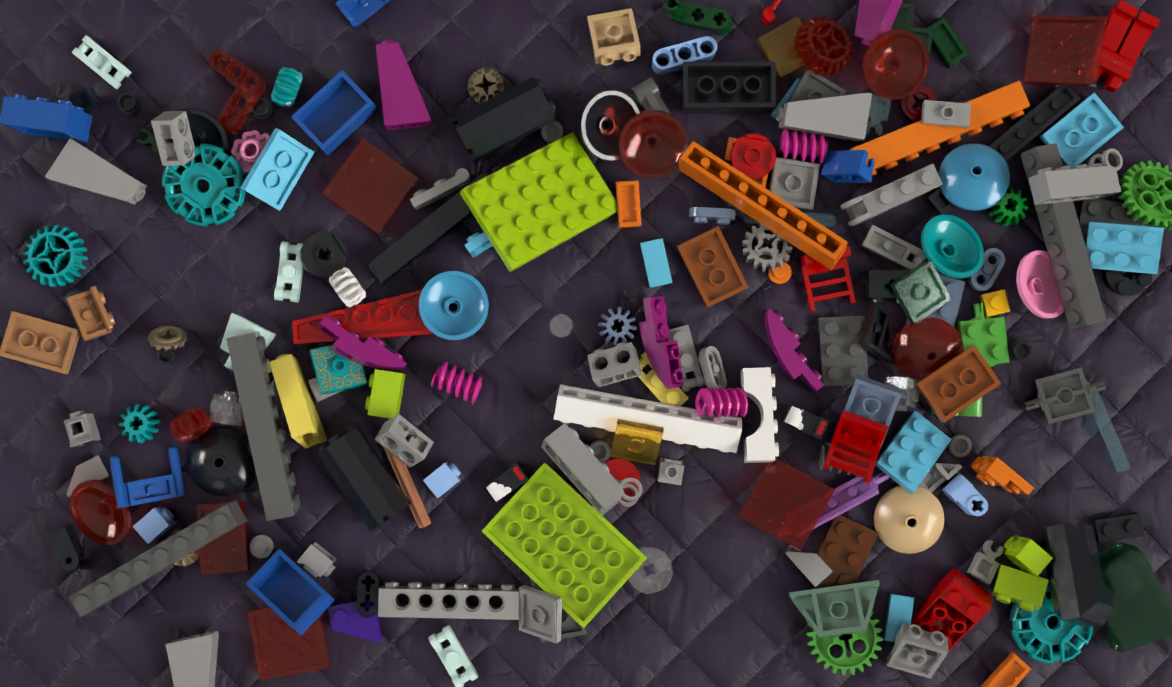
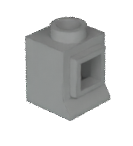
M78 411L69 414L70 419L64 420L70 440V447H80L84 443L101 440L93 413L84 414V411ZM78 422L82 424L84 430L82 433H78L76 426Z
M660 457L657 481L681 485L684 472L683 461Z
M315 542L308 547L297 563L305 564L304 568L315 577L324 575L327 578L336 568L333 564L337 559Z

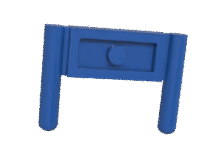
M171 446L168 449L171 475L123 483L120 458L112 456L110 458V466L117 508L185 496L178 448Z

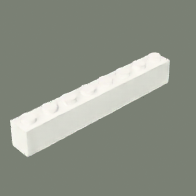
M561 384L554 414V420H559L562 423H576L589 428L598 427L610 432L620 431L632 436H647L654 440H669L677 444L685 443L696 445L699 448L718 449L726 453L737 452L742 432L741 417H732L730 415L723 417L722 414L720 417H715L714 414L711 417H706L705 413H703L702 417H699L696 409Z

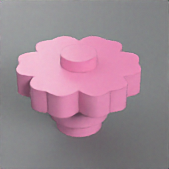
M257 130L244 132L242 139L234 141L231 153L236 157L235 159L240 164L244 174H249L270 135H261Z

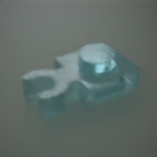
M872 95L868 116L870 120L867 123L865 135L869 133L870 127L876 128V137L882 134L883 127L880 122L888 120L892 98Z

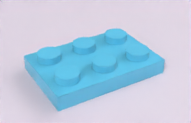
M1094 92L1039 138L1045 145L1056 143L1062 165L1070 166V169H1073V167L1078 166L1124 127Z
M275 128L240 188L280 211L313 156L314 151Z
M1089 221L1086 249L1092 269L1158 274L1164 228Z
M915 410L911 412L877 459L875 465L910 494L914 493L951 439Z

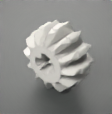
M344 267L336 271L329 278L331 286L346 306L352 307L357 305L366 297V292L348 268Z

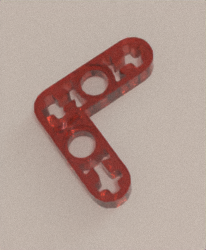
M219 49L211 54L209 59L210 65L236 84L237 88L220 113L218 121L227 133L234 134L241 128L265 89L266 82L262 76L234 56ZM220 58L229 63L227 67L219 62ZM237 67H241V75L234 78V70ZM248 78L253 80L256 83V86L253 87V85H251L246 80ZM244 97L246 100L245 106L238 109L237 103L240 98ZM228 119L232 122L230 126L227 123Z

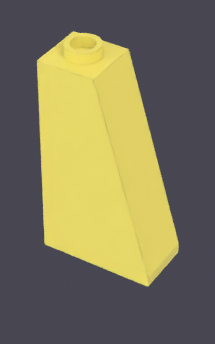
M292 354L279 355L276 357V360L270 361V365L291 437L304 448L327 441L298 360Z

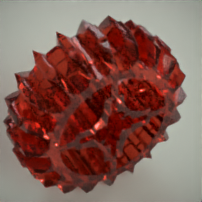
M816 16L805 21L797 30L793 40L795 42L793 49L798 51L795 57L801 58V64L807 66V71L812 69L814 75L821 74L823 78L828 75L830 77L841 73L851 62L854 54L852 51L854 44L849 41L852 36H847V29H842L840 23L835 24L833 18L827 20L825 16L820 18Z

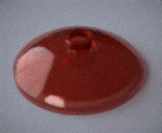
M902 29L883 32L869 44L864 54L862 63L864 80L870 90L882 98L890 100L906 98L916 92L923 84L929 69V55L924 42L916 34ZM891 60L892 65L888 68L887 62Z
M648 110L635 115L625 124L619 138V152L626 167L634 174L650 179L665 177L674 172L679 167L681 155L688 148V138L683 125L676 117L661 110ZM649 138H656V142L654 144L648 143Z
M924 317L908 323L898 333L893 346V357L901 374L908 380L918 383L963 352L964 345L960 334L950 323L940 318ZM929 352H935L933 358H927Z
M95 479L86 480L75 487L70 498V508L80 530L91 540L100 544L113 545L122 541L130 531L131 514L129 506L117 508L114 487L106 482Z

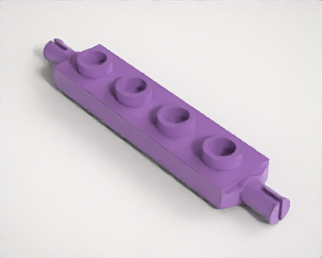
M882 471L871 477L869 484L865 483V478L856 477L786 515L787 524L775 529L778 537L781 538L790 532L800 537L879 494L878 484L889 479V476Z

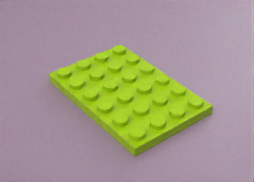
M573 132L460 191L464 201L509 272L614 215L618 211L616 199Z
M546 463L533 474L482 530L497 547L545 592L562 597V608L583 628L586 627L647 559L640 550L601 516L597 510Z

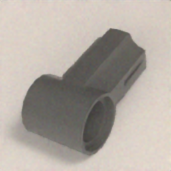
M651 77L631 88L634 99L639 106L643 107L654 127L671 117L669 110L660 97V91Z

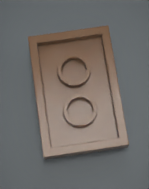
M12 311L0 348V356L63 374H69L80 331L76 328Z

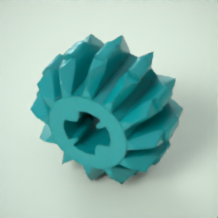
M281 68L272 91V101L277 103V105L291 108L295 103L302 84V73L293 68Z
M135 404L134 408L132 406L127 407L128 414L123 413L120 415L125 420L118 424L119 427H125L121 434L123 436L129 435L128 440L131 442L137 439L138 443H143L145 438L147 440L153 439L152 433H158L159 431L154 426L161 422L159 419H154L158 412L151 411L150 405L143 407L141 404ZM142 420L143 425L137 426V421Z

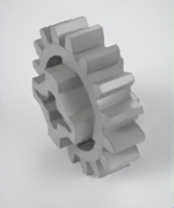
M760 224L758 229L753 225L751 228L752 233H745L747 240L742 242V246L746 247L743 249V255H749L746 262L750 263L753 261L754 269L760 265L762 266V272H765L766 267H770L771 271H774L775 265L782 268L783 260L789 261L790 256L788 254L792 253L793 248L789 246L791 243ZM756 240L757 246L752 250V243ZM782 243L783 250L779 254V250L777 248Z

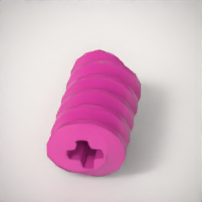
M784 129L780 136L778 155L781 151L786 159L789 153H792L793 160H796L798 154H800L802 161H805L807 156H810L811 163H814L816 157H819L820 164L822 165L827 154L828 139L825 141L824 135H819L816 140L814 133H811L807 139L805 132H801L798 137L795 130L789 136L788 130Z
M447 361L442 366H439L434 374L431 386L433 387L437 382L439 390L447 386L446 393L448 394L455 389V397L458 398L464 393L463 400L467 402L472 397V404H474L482 387V377L479 376L474 381V373L472 372L465 377V369L456 373V365L449 370Z
M701 388L696 395L695 406L699 417H702L703 413H705L706 417H711L712 414L715 417H720L721 413L723 417H728L729 414L732 417H737L738 413L741 417H745L747 414V396L741 388Z

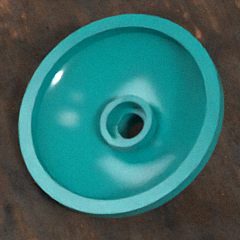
M944 214L933 217L925 224L921 234L922 248L928 261L938 271L949 277L962 279L972 276L980 269L984 260L983 245L978 234L967 222L956 216Z

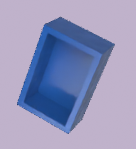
M341 70L291 117L329 155L378 109L368 96Z
M14 94V97L4 96L0 124L27 135L63 140L71 138L78 142L88 143L92 116L85 113L84 108L72 106L73 103L69 101L58 100L57 103H51V100L47 98L36 97V100H29L28 96Z
M280 549L246 583L256 595L301 636L334 601L322 587Z

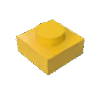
M1005 289L980 295L985 317L1010 312Z

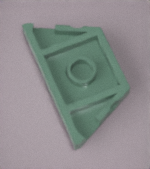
M879 580L789 592V598L819 638L864 632L867 630L880 583Z

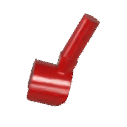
M775 0L760 15L761 20L766 25L770 24L777 17L773 11L782 0Z

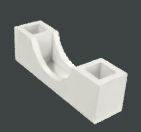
M771 367L743 368L740 371L741 389L744 390L747 397L756 403L761 415L757 431L743 440L744 463L775 461V456H779L778 442H774V433L778 432L777 419H773V410H776L777 406L776 397L772 396V387H775V374H771Z

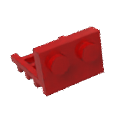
M849 246L846 247L845 253L832 270L807 254L799 258L810 312L816 311L814 302L849 295L850 304L856 303L847 257L851 256ZM838 269L844 270L845 277L810 284L808 275ZM846 282L847 291L816 297L812 296V288Z
M843 410L823 468L835 467L865 478V483L869 484L888 426Z

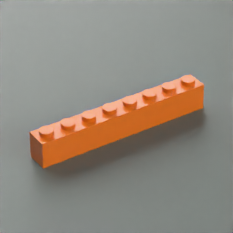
M1017 81L965 102L971 104L970 126L968 128L921 125V121H918L850 150L865 149L868 152L866 166L869 159H874L872 176L877 174L876 170L883 167L885 171L898 166L897 162L903 159L906 162L919 157L918 153L926 150L928 154L940 149L939 145L947 142L948 145L961 140L960 136L968 133L970 137L982 132V127L989 125L990 128L1003 123L1002 119L1010 116L1011 120L1024 115L1023 110L1028 108L1030 104L1021 82Z
M693 141L679 159V170L828 269L832 270L845 253L848 241Z

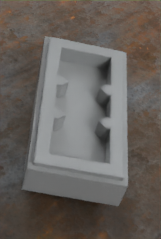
M924 100L921 125L968 128L970 126L971 104Z

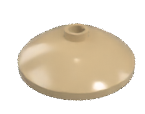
M896 486L888 490L879 499L874 510V526L879 538L889 548L900 553L913 554L928 549L939 539L944 527V512L939 500L927 489L918 486L915 492L910 494L903 487ZM914 518L915 524L909 526L907 524L908 520Z

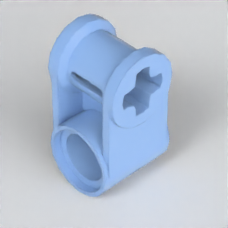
M959 473L942 489L944 494L968 515L982 516L988 510L986 499ZM972 501H977V503H976L977 510L972 509V508H973V504L971 503Z

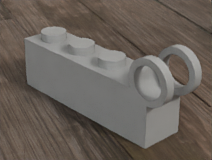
M1111 148L1104 151L1102 155L1095 154L1091 156L1088 166L1083 164L1075 166L1073 169H1070V166L1056 168L1054 171L1052 167L1038 170L1037 175L1029 178L1034 205L1099 199L1121 192L1117 170H1120L1123 165L1121 154L1116 149ZM1109 153L1115 156L1117 161L1116 167L1109 164ZM1099 159L1102 163L1094 164V161Z
M931 164L870 193L856 197L840 205L842 210L846 209L851 220L848 224L851 227L940 187L943 183L934 164Z
M566 423L544 439L541 446L542 449L601 516L617 503L624 507L633 506L641 496L643 489L637 479L626 478L622 482L619 479H615L609 473L607 465L602 461L599 462L594 456L591 447L587 444L584 445L579 439L576 430L572 427L569 428ZM623 488L631 489L634 493V496H627L624 493Z

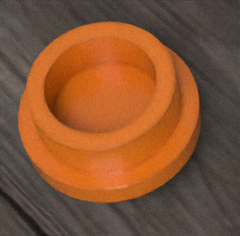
M783 262V267L780 268L778 265H775L774 271H771L769 267L768 276L772 282L783 284L790 279L791 268L786 262Z

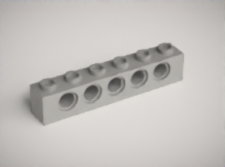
M385 582V585L379 588L378 617L519 620V588H515L514 584H502L501 588H492V584H478V587H469L467 583H456L455 587H446V583H432V586H422L421 582H409L408 586H399V582ZM401 593L406 594L409 598V603L406 605L401 604L398 601V595ZM448 594L453 595L456 599V604L452 606L447 605L444 602V596ZM421 595H430L432 597V604H423ZM469 595L478 597L479 604L477 606L468 604L467 597ZM495 595L499 596L503 604L495 607L490 603V598Z

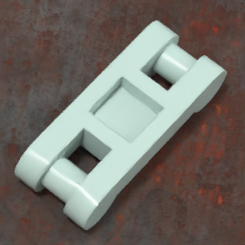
M85 35L82 39L83 43L78 48L75 47L72 53L118 90L122 85L120 82L125 77H129L132 72L90 37ZM91 48L93 49L89 56L85 55ZM115 67L118 71L112 77L108 73Z
M281 242L274 300L290 299V302H299L304 269L300 260L302 243L291 245L290 242ZM289 254H296V261L289 260ZM286 283L293 284L291 290H285Z
M449 625L442 628V632L437 635L434 633L428 637L455 687H463L465 682L478 678L475 668ZM447 639L450 645L444 648L441 642ZM464 666L466 672L459 675L456 669Z

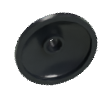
M610 90L597 93L587 101L580 115L579 131L583 144L595 157L603 160L621 159L632 152L640 139L642 130L641 115L635 102L629 96L619 91ZM602 122L605 123V128H604V129H602V126H601V125H602Z
M183 108L177 110L186 111L191 134L199 139L198 142H194V146H200L201 143L211 144L224 149L223 152L227 154V134L218 119L201 109ZM201 155L195 156L196 163L202 161ZM218 159L214 163L217 167L222 164ZM180 165L177 170L182 174L186 168Z
M230 427L212 429L204 433L195 442L191 450L189 465L192 477L200 488L212 495L231 496L245 490L256 477L248 435L238 429ZM219 458L223 460V465L221 467L217 465V460Z

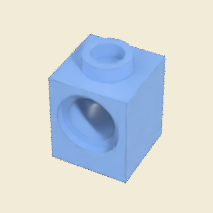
M445 462L423 481L434 495L439 498L461 480L459 477L461 472L453 463L449 465L448 462Z
M159 506L147 513L133 528L147 544L156 542L176 522L172 519L174 518L173 514L167 508Z

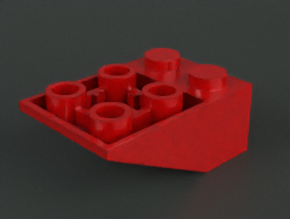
M953 567L934 588L911 621V625H918L922 630L928 632L940 631L943 633L944 636L948 637L949 652L992 609L991 594Z

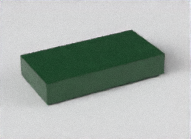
M944 17L923 31L947 68L952 67L969 55Z

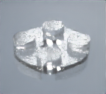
M656 547L639 548L638 550L647 559L629 578L631 585L637 591L645 594H652L665 589L673 575L672 564L667 554ZM653 564V569L656 571L655 574L646 576V571L643 569L644 566Z

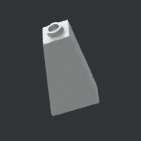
M872 93L785 103L782 105V108H779L777 113L779 128L857 142L865 140Z
M71 138L45 176L47 179L59 184L134 205L144 197L145 188L147 187L144 183Z
M218 630L172 640L165 644L174 687H215Z

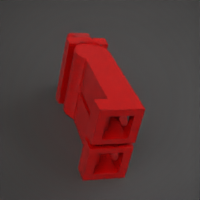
M1122 0L1111 7L1089 59L1083 65L1086 68L1083 78L1095 83L1101 76L1106 79L1103 85L1104 90L1110 93L1115 92L1122 83L1129 80L1130 72L1151 33L1157 28L1161 20L1144 11L1138 13V8Z

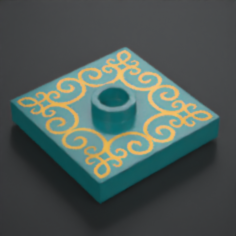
M333 345L309 351L321 395L367 384L363 366L331 350L330 348Z

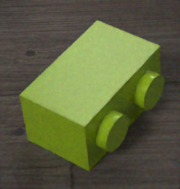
M375 369L374 374L371 373L369 387H372L371 396H367L365 410H368V415L391 419L399 414L406 374Z
M1017 535L1006 541L1004 544L1005 549L1002 552L1022 571L1036 576L1053 559L1033 540Z
M1001 565L991 595L995 596L999 602L1005 604L1013 602L1020 604V608L1023 610L1034 612V609L1039 610L1042 607L1049 580Z

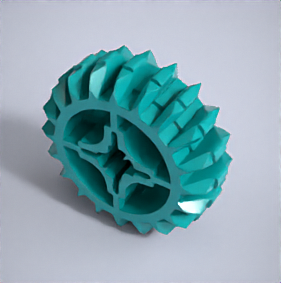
M48 225L45 226V231L42 229L37 230L38 236L30 235L32 243H25L29 250L22 252L23 255L28 256V259L23 261L24 265H30L26 271L33 274L32 278L34 280H40L42 285L49 283L51 287H56L57 284L62 287L66 286V281L69 283L74 282L73 275L76 277L81 276L78 271L79 268L86 269V266L82 265V260H88V257L83 256V253L88 249L80 247L85 241L78 238L79 234L77 232H71L70 228H62L60 225H54L53 228ZM57 238L64 239L70 249L62 248ZM55 252L61 253L58 254L57 257H55L56 260L50 259L53 258L54 255H56ZM42 263L49 264L54 274H49L43 268Z

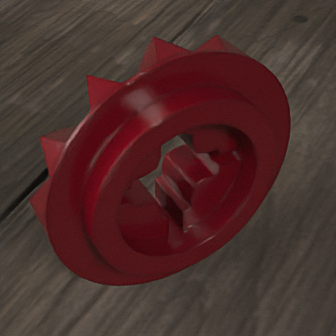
M916 85L909 88L903 94L900 106L903 109V115L909 117L911 121H921V108L912 109L916 103L914 99L917 101L924 99L938 100L930 88Z

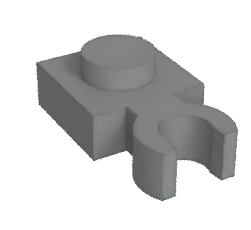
M992 540L984 542V553L976 552L967 571L968 574L985 584H991L1000 565L994 560L1003 552L1002 546H997L994 552L991 550Z

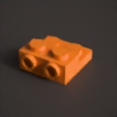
M978 457L971 465L972 470L977 474L976 478L986 486L988 484L992 487L995 485L1000 486L1008 493L1013 492L1017 495L1019 493L1029 495L1034 489L1033 486L998 457Z

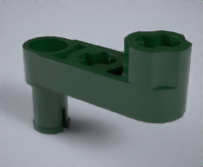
M665 0L667 4L664 3L667 14L675 23L714 31L720 36H725L733 28L728 12L723 9L679 2V0ZM697 12H701L704 16L703 19L699 18L700 21H696L693 17L694 14L698 15Z

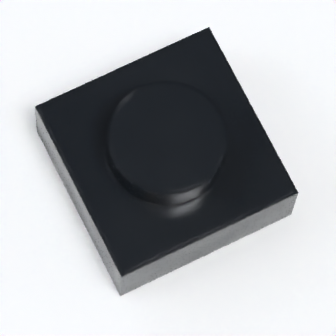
M91 85L68 96L74 106L84 108V112L87 114L103 106Z

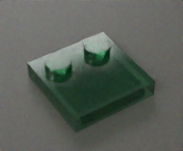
M929 260L924 261L890 284L910 324H917L951 300L932 261Z

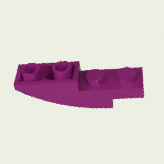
M664 296L643 298L646 321L639 322V328L648 359L666 389L683 387L680 349L677 341L669 340L670 331L667 325Z
M771 309L767 310L764 313L766 332L771 348L781 367L791 380H795L800 376L812 391H818L824 386L821 382L822 376L814 368L811 370L806 365L807 359L800 351L797 353L794 351L801 344L798 341L799 335L791 327L788 329L783 324L784 318L777 310L774 312Z
M325 316L317 326V329L335 341L330 349L352 362L384 371H401L407 364L399 353L386 349L384 347L385 344L378 338H371L369 336L363 343L356 333L352 331L347 332L341 327L342 324L333 317L328 318Z

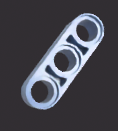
M705 36L659 49L653 55L652 69L655 73L664 75L681 70L683 62H709L715 56L717 43L712 37ZM704 45L709 46L712 52L705 54L701 51L700 47ZM684 51L690 55V58L683 60L678 54ZM658 58H665L668 64L660 66L656 60Z

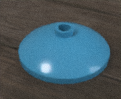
M965 144L952 150L944 158L938 174L943 183L940 189L946 199L953 205L970 211L984 210L998 203L1006 193L1010 182V172L1005 159L993 148L982 144ZM973 169H978L981 174H974Z
M448 271L436 275L425 285L419 299V312L424 325L434 335L446 340H461L472 336L482 327L488 314L489 303L486 291L478 280L464 272ZM455 304L457 310L455 312L450 311L449 305Z

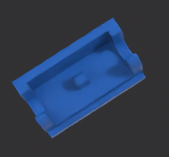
M338 0L336 5L355 29L390 2V0Z
M865 149L827 151L821 175L834 184L871 183L874 159H869L866 166L868 152Z

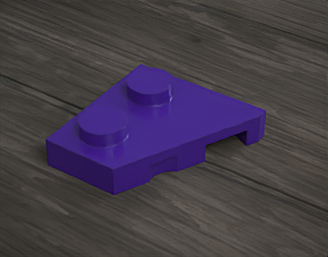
M366 598L365 605L361 607H364L365 611H369L370 607L374 606L370 605V598ZM357 600L328 607L332 630L378 643L383 641L378 611L371 618L360 616L357 611Z

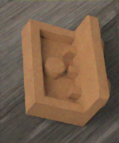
M96 286L90 287L89 291L66 299L84 342L112 332L113 325H115L111 312H106L103 305L106 304L105 297L102 291H97Z

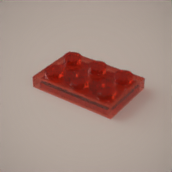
M245 500L237 501L246 517ZM231 502L196 505L197 521ZM247 522L200 549L201 575L250 570Z

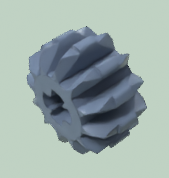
M621 307L617 308V314L615 315L612 308L608 309L610 318L605 314L601 315V318L607 321V323H598V327H606V330L599 333L600 336L608 333L609 336L605 342H610L613 337L615 338L614 346L618 344V338H621L622 342H627L624 337L625 335L630 339L634 338V335L628 332V330H637V326L629 325V323L636 321V318H626L630 314L629 310L624 315H621ZM618 320V323L621 321L624 324L621 328L622 332L617 333V330L615 332L612 330L611 327L614 326V321Z

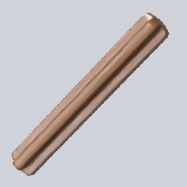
M383 447L398 483L411 503L409 508L418 528L431 524L430 518L406 464Z

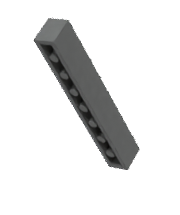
M1056 143L1037 146L1020 153L1030 191L1029 178L1037 175L1038 170L1052 167L1054 171L1056 168L1063 167ZM1073 201L1035 205L1069 329L1107 321Z
M259 331L229 337L226 340L266 520L270 521L295 516L299 511L298 508L301 506L300 498L294 492L293 486L296 485L294 473L290 472L288 463H291L289 450H285L284 446L286 434L284 428L280 427L278 419L281 418V411L279 405H275L274 395H276V388L274 382H270L269 373L271 372V365L269 359H265L264 350H266L265 339L263 336H260Z
M237 501L228 503L69 596V599L80 617L91 613L247 522V519Z

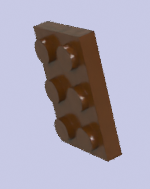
M841 515L833 518L817 551L818 556L833 572L821 583L829 587L856 583L878 536V532Z

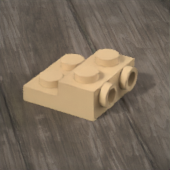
M632 8L587 16L596 64L601 63L607 66L611 65L614 60L620 59L630 62L635 60L637 56H641L640 42Z

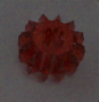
M196 407L177 416L176 419L172 420L169 428L171 434L178 442L186 443L203 435L209 430L212 423L207 412L205 413L203 408Z

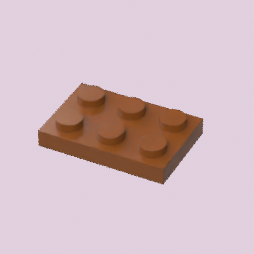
M719 226L677 246L706 308L749 288Z
M972 345L915 385L941 423H945L1002 383L976 346Z

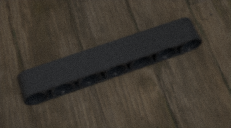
M491 169L485 171L467 186L493 174ZM460 191L367 265V269L380 285L387 283L473 215L461 196Z

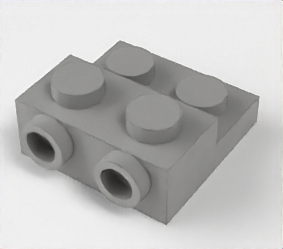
M903 624L895 636L894 647L886 658V666L931 679L948 654V637L944 636L940 631L928 632L915 624L910 626Z

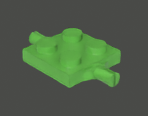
M983 303L973 304L975 318L969 321L957 322L960 353L975 345L990 368L996 364L1009 363L1004 317H984Z

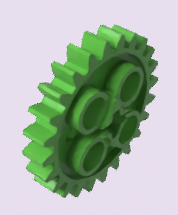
M1151 160L1146 164L1141 161L1137 165L1134 164L1122 175L1123 178L1119 180V183L1122 184L1120 186L1122 194L1118 198L1125 200V203L1121 206L1130 209L1126 213L1127 215H1135L1134 222L1140 219L1143 226L1149 224V226L1166 228L1168 231L1172 229V172L1168 171V165L1161 168L1160 162L1153 165Z
M869 618L866 631L850 633V637L846 638L851 655L849 658L846 656L844 641L839 639L841 635L819 638L814 630L806 632V635L812 637V640L808 641L807 645L814 646L810 654H818L819 656L815 661L819 663L824 660L823 668L826 670L831 665V672L834 674L838 668L843 676H845L846 669H849L851 675H855L856 667L861 672H864V663L870 667L872 666L869 661L870 657L878 659L873 653L874 650H882L881 647L876 645L877 642L883 641V638L878 637L876 634L881 632L882 628H875L874 626L879 620H871ZM858 639L864 643V648L859 653L853 650V643ZM834 644H838L841 647V653L837 657H832L830 654V647Z

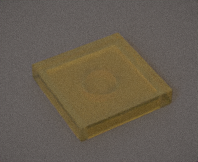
M798 16L757 39L768 60L776 61V74L779 79L820 56Z
M618 419L610 457L655 465L664 427Z

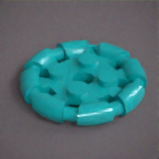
M201 143L200 146H195L194 153L196 156L201 155V162L196 163L194 157L185 165H182L186 168L182 174L177 170L180 165L165 166L162 176V186L165 187L166 192L164 197L169 207L176 215L180 214L184 217L185 221L198 226H208V224L213 223L219 225L228 221L236 214V209L242 206L246 191L240 188L243 184L242 176L244 175L240 164L232 155L228 156L223 152L224 149L215 145ZM217 159L224 163L221 169L214 165ZM233 177L234 186H228L229 181L227 178ZM200 179H204L209 183V190L207 192H203L198 188V181ZM180 184L182 193H175L174 185ZM225 197L230 200L228 206L221 203ZM186 202L193 206L191 211L184 207ZM205 208H212L213 214L207 215Z
M1049 582L1046 588V592L1050 591ZM1046 592L1042 607L1039 610L1034 609V612L1023 610L1020 608V604L1013 603L1009 617L1013 627L1011 634L1017 646L1022 651L1025 650L1029 653L1030 658L1042 663L1053 664V661L1063 663L1078 656L1081 653V648L1085 644L1088 645L1093 633V626L1082 627L1062 621L1053 611L1052 599L1046 597ZM1051 616H1056L1058 620L1054 628H1049L1047 625V620ZM1022 621H1026L1029 628L1022 629ZM1075 635L1077 638L1071 643L1069 640ZM1035 638L1040 641L1037 646L1031 644ZM1052 645H1058L1057 652L1052 651Z

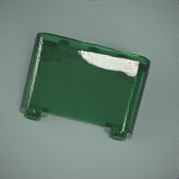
M1120 543L1098 554L1103 584L1111 588L1114 604L1112 612H1108L1105 616L1111 629L1108 631L1109 637L1107 638L1110 647L1118 652H1125L1172 636V606L1143 552L1136 546Z

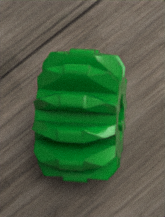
M1008 187L1002 199L990 207L993 211L989 213V216H997L995 223L1002 221L1003 226H1009L1010 223L1016 225L1019 223V219L1022 220L1026 217L1023 211L1028 210L1029 207L1023 205L1027 198H1020L1021 190L1014 192L1013 187ZM1010 204L1011 208L1007 210L1005 205Z

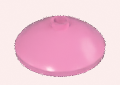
M1036 250L1026 254L1019 263L1016 275L1017 289L1022 302L1033 314L1040 318L1050 319L1061 315L1064 312L1048 252Z

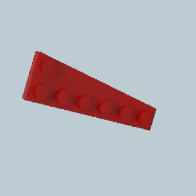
M422 290L292 321L293 343L295 345L335 342L317 329V326L325 316L338 320L342 324L341 327L347 332L352 331L361 338L360 340L367 339L369 336L371 338L432 335L433 333L424 325L420 316L419 299Z

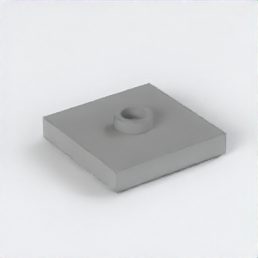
M776 157L771 173L769 191L795 208L813 210L820 164Z
M527 585L519 587V630L556 644L560 642L562 597Z

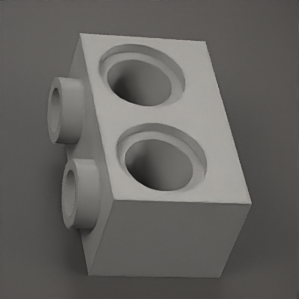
M165 111L151 120L163 166L185 165L196 156L186 111Z
M622 342L613 348L598 349L594 353L587 355L592 380L598 387L642 375L638 353L632 342ZM630 356L626 363H621L624 357ZM608 363L606 368L599 370L601 364Z
M400 414L386 421L374 439L409 467L424 460L434 443Z

